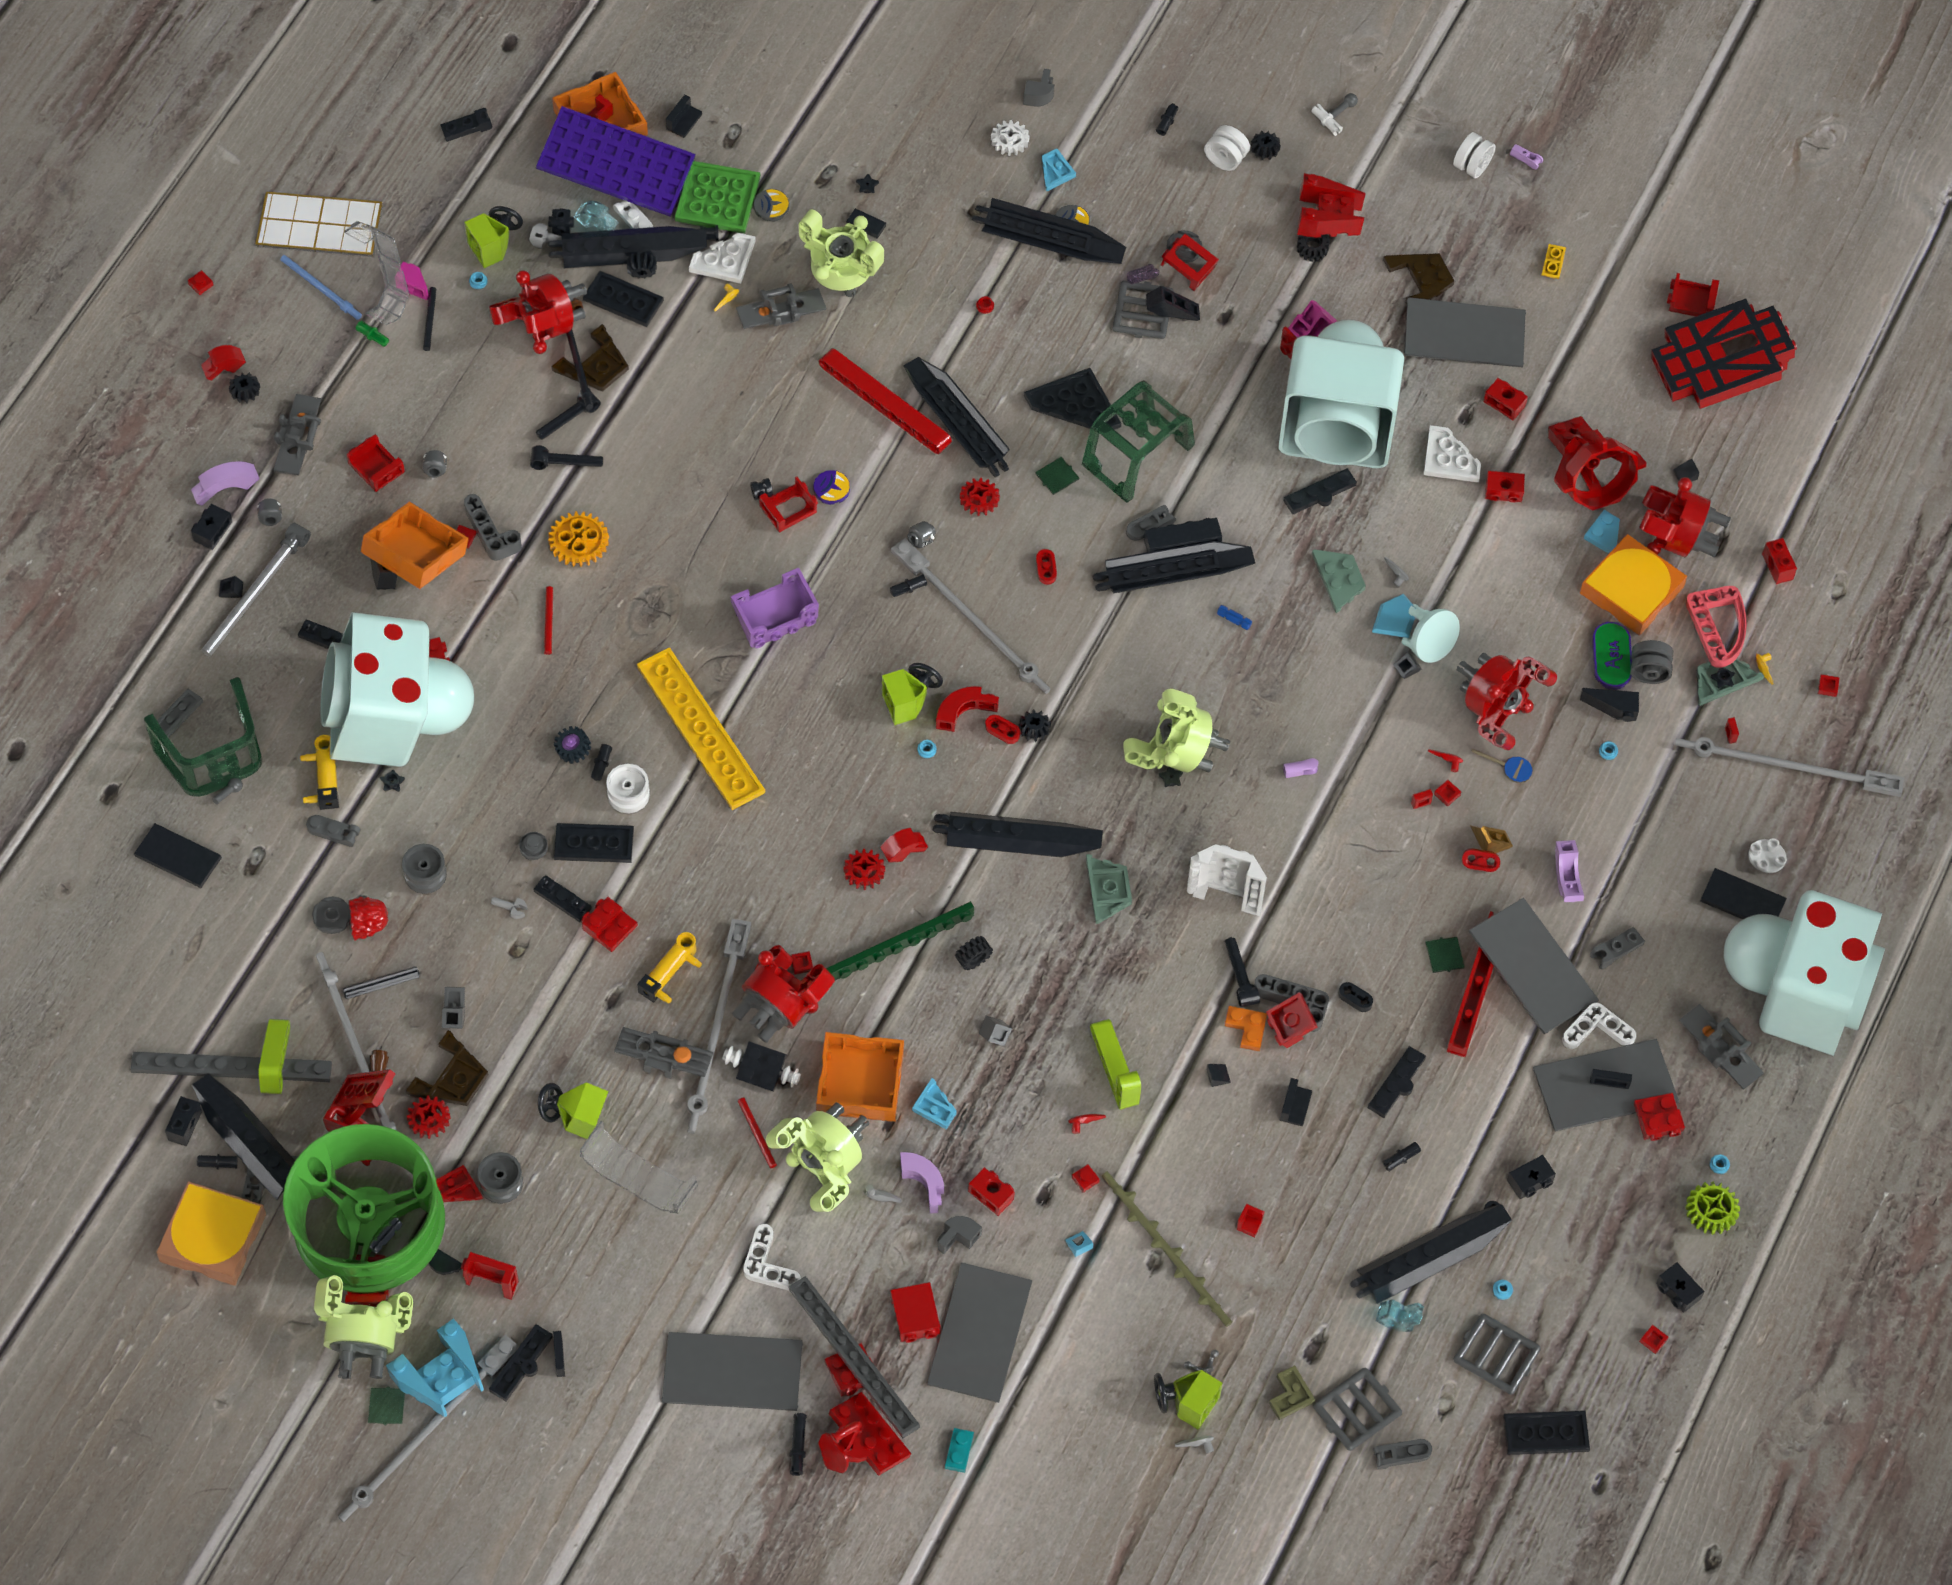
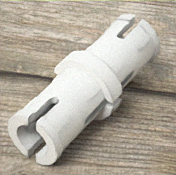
M1317 104V107H1313L1312 113L1333 135H1337L1336 131L1338 134L1342 131L1343 127L1333 119L1331 113H1327L1320 104Z

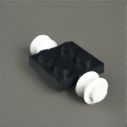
M750 1041L744 1056L741 1049L736 1052L733 1050V1046L729 1049L726 1048L723 1054L725 1065L732 1062L735 1068L741 1063L736 1079L772 1092L775 1091L779 1077H781L783 1085L789 1082L790 1087H793L794 1084L797 1085L801 1074L798 1073V1068L795 1071H791L790 1066H787L782 1070L787 1054Z

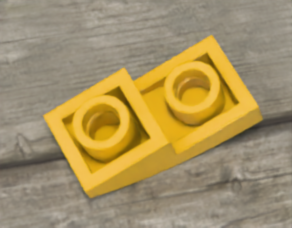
M1553 244L1548 245L1541 276L1559 279L1566 247Z

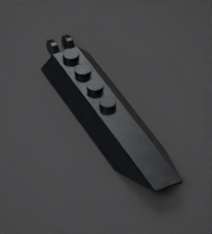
M995 198L991 199L989 208L979 205L975 208L976 211L987 214L986 218L972 217V221L985 224L982 232L1084 261L1122 264L1127 248L1094 226Z
M674 226L561 233L562 241L554 240L548 242L549 247L563 248V252L552 251L548 254L550 258H563L564 269L627 264L628 257L632 253L637 254L638 252L651 253L652 256L656 257L657 262L673 261L707 248L705 229Z
M920 357L903 365L916 391L980 468H988L995 478L1000 475L994 465L996 462H998L999 467L1004 472L1008 471L1009 467L1003 457L1010 450L1009 447L947 372Z
M1209 541L1105 560L1106 571L1096 573L1092 577L1094 581H1102L1108 578V582L1098 583L1095 588L1097 591L1111 589L1114 594L1221 575L1255 564V559L1251 546Z
M950 812V817L946 814H936L934 816L935 822L949 824L948 827L936 824L933 826V831L935 833L947 834V846L1062 858L1101 849L1103 830L1069 823Z
M210 1074L205 1075L193 1083L192 1086L208 1123L276 1201L279 1200L284 1192L287 1176L295 1160L237 1095Z
M1502 1204L1462 1216L1358 1269L1357 1272L1362 1276L1351 1281L1350 1286L1355 1288L1366 1283L1368 1287L1359 1290L1356 1294L1357 1297L1360 1299L1372 1293L1376 1303L1379 1304L1482 1251L1512 1219Z

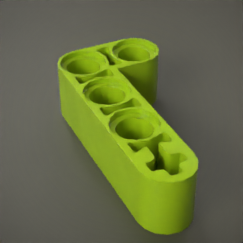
M269 1019L259 1064L261 1093L282 1094V1069L290 1035V1020Z

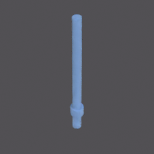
M286 255L281 257L280 260L339 305L343 312L349 313L357 320L361 318L362 314L354 309L350 302L341 299Z

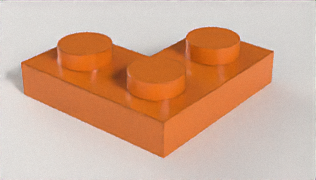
M1233 1006L1228 1007L1225 1026L1244 1030L1240 1048L1260 1052L1267 1013Z

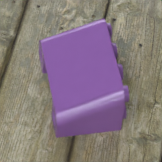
M799 568L782 574L781 584L749 597V590L747 589L731 596V603L751 647L760 648L765 643L777 641L783 635L793 634L804 626H812L818 618L819 604Z

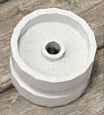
M1223 125L1215 131L1213 137L1206 143L1204 151L1207 158L1215 166L1223 170L1232 171L1238 167L1242 159L1250 151V144L1245 135L1238 129Z
M1472 132L1458 149L1453 165L1461 171L1467 169L1468 175L1478 178L1489 165L1496 146L1489 140L1482 142V136Z
M623 764L612 769L606 781L607 795L611 806L621 813L628 814L643 809L648 803L650 796L649 781L645 771L634 764Z

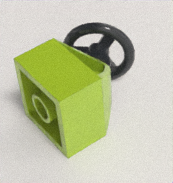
M495 206L490 209L488 215L483 213L465 221L467 243L483 268L504 259L508 246L509 230H518L522 227L523 219L515 210L504 206ZM502 211V212H506V214H502V215H501V214H497V213H495V212ZM512 216L518 221L516 225L511 221Z
M913 663L909 666L908 672L901 669L882 675V696L894 725L916 719L924 704L927 688H939L942 686L943 678L934 668L923 663ZM931 676H935L937 679L936 683L933 682Z
M586 1082L563 1094L557 1084L548 1083L543 1086L539 1093L538 1111L541 1118L548 1123L557 1121L561 1116L565 1131L588 1139L596 1127L608 1091ZM548 1091V1098L546 1100V1103L544 1104V1097L546 1092ZM549 1109H553L556 1112L552 1117L546 1114Z
M1203 1370L1192 1372L1175 1380L1174 1383L1164 1384L1161 1374L1156 1373L1154 1375V1387L1160 1411L1163 1414L1167 1413L1168 1400L1175 1399L1177 1417L1199 1430L1219 1400L1223 1383Z

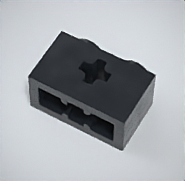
M210 504L208 509L203 511L198 523H195L191 529L194 542L213 550L232 524L231 513Z
M180 1096L165 1129L168 1141L184 1146L188 1145L202 1114L198 1101Z
M1541 1155L1509 1172L1507 1181L1519 1199L1529 1198L1537 1190L1550 1187L1554 1183L1556 1173L1544 1155Z
M1678 1262L1659 1275L1656 1283L1658 1289L1671 1299L1673 1306L1680 1309L1683 1313L1700 1301L1705 1292Z

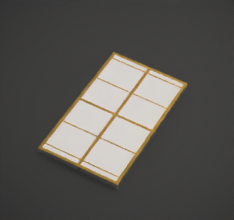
M266 192L255 246L373 257L383 202Z

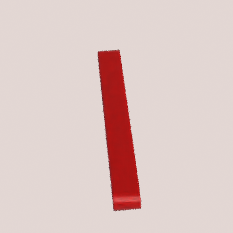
M831 348L819 359L822 369L935 454H940L952 443V439L947 432L836 349Z

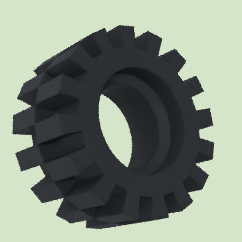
M1324 234L1318 238L1299 235L1297 240L1299 256H1304L1306 261L1310 258V262H1313V259L1319 261V257L1321 260L1324 259V255L1327 256L1329 251V235ZM1310 241H1315L1319 243L1320 246L1313 248L1308 246L1306 243Z
M977 936L975 939L972 938L969 942H965V945L956 951L955 956L963 969L968 971L975 969L976 966L979 967L982 962H986V959H989L990 955H992L993 949L983 936Z

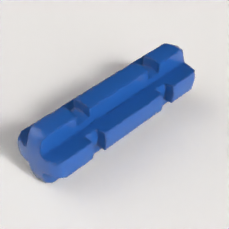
M1221 605L1217 610L1219 616L1223 618L1225 616L1227 620L1238 626L1242 625L1241 627L1246 630L1252 625V620L1247 617L1243 618V615L1232 609L1228 610V607Z

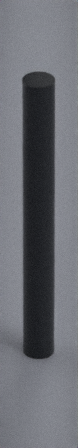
M435 287L429 288L423 343L424 351H430L437 291Z

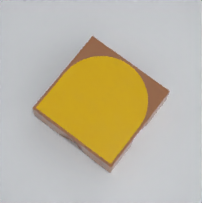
M188 1181L156 1252L159 1261L184 1270L196 1271L209 1278L235 1286L245 1265L249 1248L255 1241L265 1219L264 1205Z

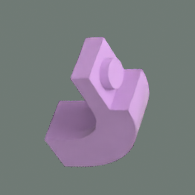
M228 462L202 473L198 477L200 482L191 491L196 503L203 505L217 492L225 488L239 487L248 490L260 478L254 464Z

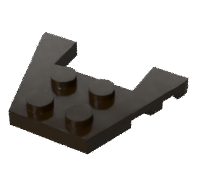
M1440 253L1386 255L1383 257L1389 273L1407 267L1420 291L1418 294L1406 297V304L1408 298L1431 300L1454 285V279Z
M601 324L591 333V338L602 347L582 363L587 385L603 392L627 372L629 367L621 352L613 343V339L607 333L605 326ZM562 357L551 366L553 372L579 382L575 366L565 357Z
M447 1030L438 1045L443 1050L453 1054V1058L433 1086L415 1076L406 1089V1094L421 1098L430 1096L432 1100L436 1096L438 1101L443 1100L447 1103L468 1106L489 1074L481 1063L465 1049L464 1045L454 1037L453 1033Z

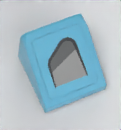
M1084 1231L1065 1240L1075 1257L1093 1249V1242Z

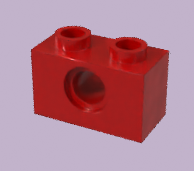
M1497 378L1485 392L1483 402L1514 421L1526 407L1528 396L1521 390L1512 387L1508 382Z
M1488 471L1485 499L1509 501L1512 503L1522 502L1525 474Z
M1780 538L1766 542L1762 555L1775 583L1780 584L1793 580L1797 567L1784 539Z
M985 1167L968 1184V1192L997 1216L1014 1200L1015 1192L1013 1187L1006 1182L1003 1183L994 1171H989ZM995 1188L997 1192L991 1193L988 1189Z

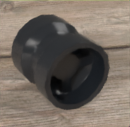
M769 478L763 479L761 482H750L754 500H758L759 496L764 493L768 497L773 496Z

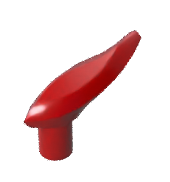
M1428 750V752L1450 762L1452 772H1458L1459 763L1463 762L1462 758L1450 753Z
M1080 1115L1069 1119L1068 1122L1072 1124V1133L1079 1134L1080 1124H1088L1089 1122L1106 1118V1115Z

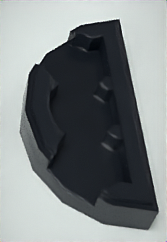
M439 1249L429 1262L430 1268L441 1275L457 1273L461 1270L462 1265L461 1262Z

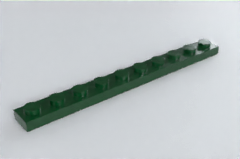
M970 901L826 969L833 975L835 980L847 978L851 973L857 970H864L874 962H881L891 954H898L904 948L916 946L926 938H933L943 930H950L960 922L969 921L974 916V906Z

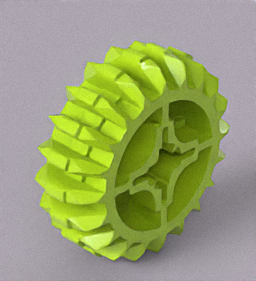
M1712 1181L1710 1186L1704 1182L1702 1187L1697 1185L1695 1190H1691L1690 1196L1686 1200L1688 1204H1686L1685 1210L1688 1211L1686 1215L1691 1218V1224L1697 1223L1696 1229L1702 1227L1704 1228V1233L1710 1230L1713 1235L1716 1230L1721 1234L1724 1230L1728 1231L1731 1226L1736 1224V1220L1739 1218L1738 1212L1740 1211V1206H1738L1739 1199L1734 1198L1735 1192H1728L1729 1186L1724 1189L1722 1188V1182L1715 1186L1714 1181ZM1722 1201L1727 1206L1728 1212L1725 1211V1208L1722 1206ZM1697 1203L1701 1205L1700 1208L1703 1209L1704 1215L1700 1212Z

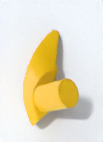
M726 284L724 289L727 291V294L714 311L716 312L719 308L733 300L739 293V289H734L730 284Z
M1766 653L1762 656L1756 654V662L1760 672L1773 685L1769 667L1766 664V661L1771 660V654Z

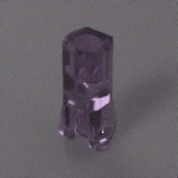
M1148 264L1127 273V281L1133 285L1145 280L1155 279L1160 271L1157 268L1154 269L1153 264Z

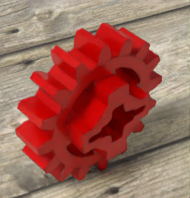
M973 478L972 483L967 481L966 487H961L960 504L964 505L965 511L970 509L971 515L974 512H977V516H980L981 512L987 515L988 510L994 512V507H998V501H1000L999 489L995 488V483L989 484V479L983 482L982 478L979 481Z
M865 849L862 850V853L855 850V855L849 854V860H845V866L843 867L845 879H849L850 885L855 883L856 889L860 886H863L864 890H866L867 886L873 889L874 883L879 885L880 879H884V859H880L879 853L873 855V850H870L869 853H866Z
M427 1096L424 1101L420 1097L418 1104L413 1102V1108H408V1113L410 1114L407 1115L408 1126L410 1129L413 1128V1134L419 1132L420 1138L427 1135L428 1139H431L432 1134L439 1137L438 1132L445 1133L444 1126L449 1127L450 1125L448 1121L451 1119V1115L448 1113L449 1107L445 1106L443 1100L438 1102L436 1096L433 1100H430V1096Z

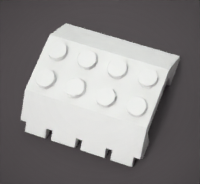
M1215 844L1191 857L1187 892L1193 894V897L1203 900L1205 899L1208 887L1243 897L1241 911L1260 916L1267 877L1254 855H1250L1246 851L1233 850L1226 845L1220 846Z

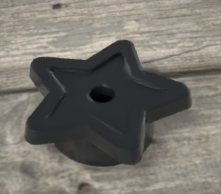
M869 174L864 179L856 180L860 185V193H875L874 188L879 184V181L872 179Z
M1722 667L1719 668L1717 673L1712 674L1711 678L1717 681L1718 688L1724 685L1733 687L1732 677L1735 675V672Z
M1168 767L1167 771L1159 773V777L1164 781V787L1181 786L1179 778L1183 775L1182 771Z
M395 770L380 777V780L384 783L383 790L386 792L393 789L399 792L400 784L405 780V777L399 776Z

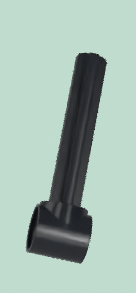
M579 393L576 404L538 429L536 435L541 440L545 439L583 411L585 413L595 412L600 407L601 401L592 393L593 408L588 410Z
M536 445L531 449L530 466L535 470H543L548 467V464L602 467L603 457L549 453L546 447Z
M1229 937L1225 940V945L1239 985L1236 991L1240 1008L1259 1004V991L1249 982L1236 939Z

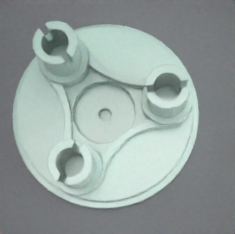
M1413 604L1409 608V614L1419 619V622L1414 629L1413 636L1410 635L1409 638L1403 637L1402 644L1412 649V652L1424 662L1433 663L1439 661L1451 651L1457 641L1460 630L1459 620L1453 612L1447 609L1429 611Z

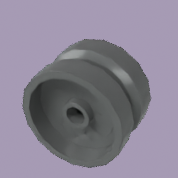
M1647 640L1635 644L1631 655L1630 673L1632 677L1639 682L1647 684H1659L1668 681L1672 677L1674 651L1672 647L1667 643L1656 640Z
M423 843L411 847L404 854L402 867L405 882L411 890L427 894L435 892L442 887L446 881L447 871L444 856L439 848Z
M504 1152L492 1153L479 1164L477 1171L481 1193L486 1199L493 1203L503 1204L511 1202L518 1197L524 1182L521 1165L514 1156Z

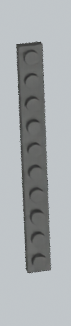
M133 1051L130 1070L131 1073L205 1076L210 1074L212 1077L259 1079L261 1058ZM284 1059L282 1069L283 1080L330 1082L332 1062Z
M805 1276L791 1284L789 1291L902 1439L920 1428L918 1421L808 1278Z

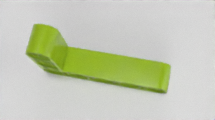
M1106 1019L1091 1023V1033L1118 1108L1121 1110L1139 1105L1141 1094L1140 1077L1137 1071L1129 1072L1111 1020Z

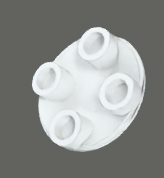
M1774 838L1769 840L1761 839L1752 843L1748 852L1751 864L1756 869L1765 873L1778 872L1787 861L1784 849L1779 845V841Z

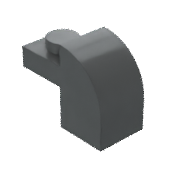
M1050 69L1043 70L1041 82L1027 80L1023 105L1040 107L1051 102L1054 97L1055 84H1053V77H1050Z
M445 987L442 1028L462 1029L465 1021V987Z
M955 1216L948 1219L944 1223V1232L937 1240L938 1250L945 1254L956 1240L970 1249L981 1237L982 1226L966 1216Z

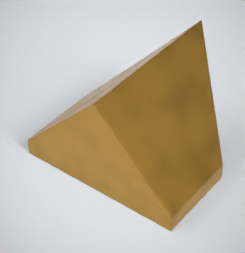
M1470 825L1482 850L1498 853L1513 847L1505 830L1485 826L1480 828Z

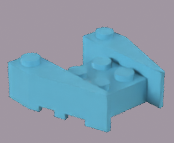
M454 1318L437 1329L440 1341L447 1350L416 1371L404 1354H401L386 1365L391 1379L402 1392L410 1394L417 1401L425 1403L444 1417L447 1416L444 1405L476 1384L481 1392L484 1390L467 1336Z

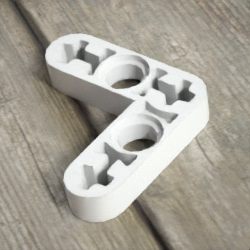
M1592 1003L1565 1031L1562 1039L1563 1045L1566 1048L1575 1049L1597 1026L1619 1044L1626 1046L1634 1044L1636 1032L1602 1004ZM1598 1010L1599 1014H1596L1591 1020L1590 1017L1592 1016L1593 1011L1595 1012ZM1614 1021L1617 1027L1611 1029L1607 1027L1606 1022ZM1586 1022L1589 1028L1582 1030L1578 1024ZM1575 1032H1577L1575 1041H1568V1038H1572ZM1627 1034L1630 1035V1038H1627V1039H1624V1038H1623L1624 1035H1627Z
M761 1224L756 1228L744 1264V1276L748 1280L789 1291L791 1284L788 1283V1280L794 1277L795 1281L801 1279L800 1274L794 1270L765 1263L773 1241V1229L768 1224ZM767 1231L768 1235L765 1236L764 1243H762L761 1233ZM756 1248H761L764 1250V1254L757 1257L753 1254V1251ZM753 1261L757 1262L756 1271L750 1274L749 1269H752ZM770 1271H775L778 1277L770 1280L766 1275ZM781 1274H784V1279H782L783 1282H780Z

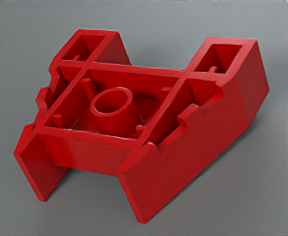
M1304 173L1299 201L1317 204V209L1301 208L1297 235L1314 238L1321 237L1324 234H1329L1330 237H1337V234L1347 233L1348 236L1360 235L1365 217L1354 216V210L1362 211L1366 193L1323 176Z

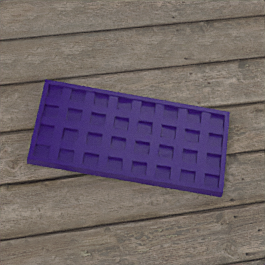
M562 106L538 160L536 169L671 217L696 154Z

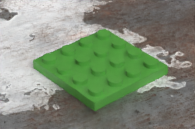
M694 161L684 183L675 215V222L704 227H715V225H718V229L745 234L761 177L760 172Z

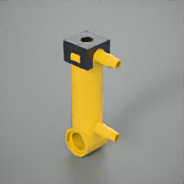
M320 735L314 743L316 753L300 756L301 761H316L318 795L303 797V803H319L320 810L339 808L336 761L330 759V736Z
M684 932L678 935L676 943L649 975L645 974L638 982V993L653 1003L657 998L671 1003L672 998L663 992L662 988L685 961L698 968L702 966V963L694 957L696 953V939L693 934ZM686 943L690 944V946L684 947L682 945Z

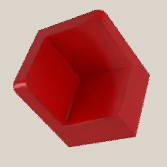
M599 94L595 98L596 107L587 114L596 119L606 121L613 115V103Z
M1246 1204L1238 1220L1237 1230L1255 1238L1263 1222L1265 1212Z

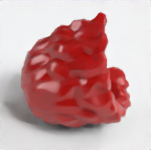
M359 897L349 900L351 934L354 941L371 937L386 927L388 911L382 901L370 897Z

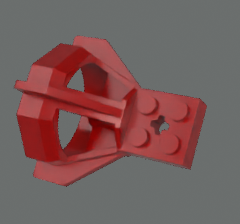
M1582 416L1548 426V438L1562 454L1554 482L1563 493H1568L1575 502L1592 511L1619 503L1637 482L1638 470L1647 467L1646 461L1637 451L1611 437L1604 438L1598 429L1592 430ZM1611 457L1621 462L1622 465L1617 475L1608 484L1601 487L1593 471L1600 464V460ZM1579 473L1589 491H1581L1575 488Z

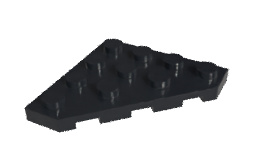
M1091 368L1024 392V397L1033 411L1102 433L1121 428L1122 423Z

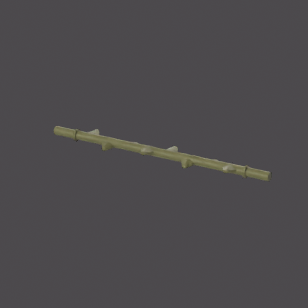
M1108 1171L1103 1173L1102 1177L1112 1188L1113 1193H1116L1130 1210L1127 1220L1129 1222L1139 1221L1153 1238L1151 1247L1161 1248L1175 1264L1177 1269L1174 1277L1186 1278L1200 1295L1198 1304L1209 1305L1212 1309L1211 1311L1218 1316L1226 1327L1230 1326L1232 1320L1222 1310L1221 1305L1217 1304L1203 1287L1206 1279L1204 1277H1195L1180 1259L1183 1249L1181 1247L1171 1248L1156 1230L1159 1222L1148 1220L1134 1204L1136 1192H1125Z

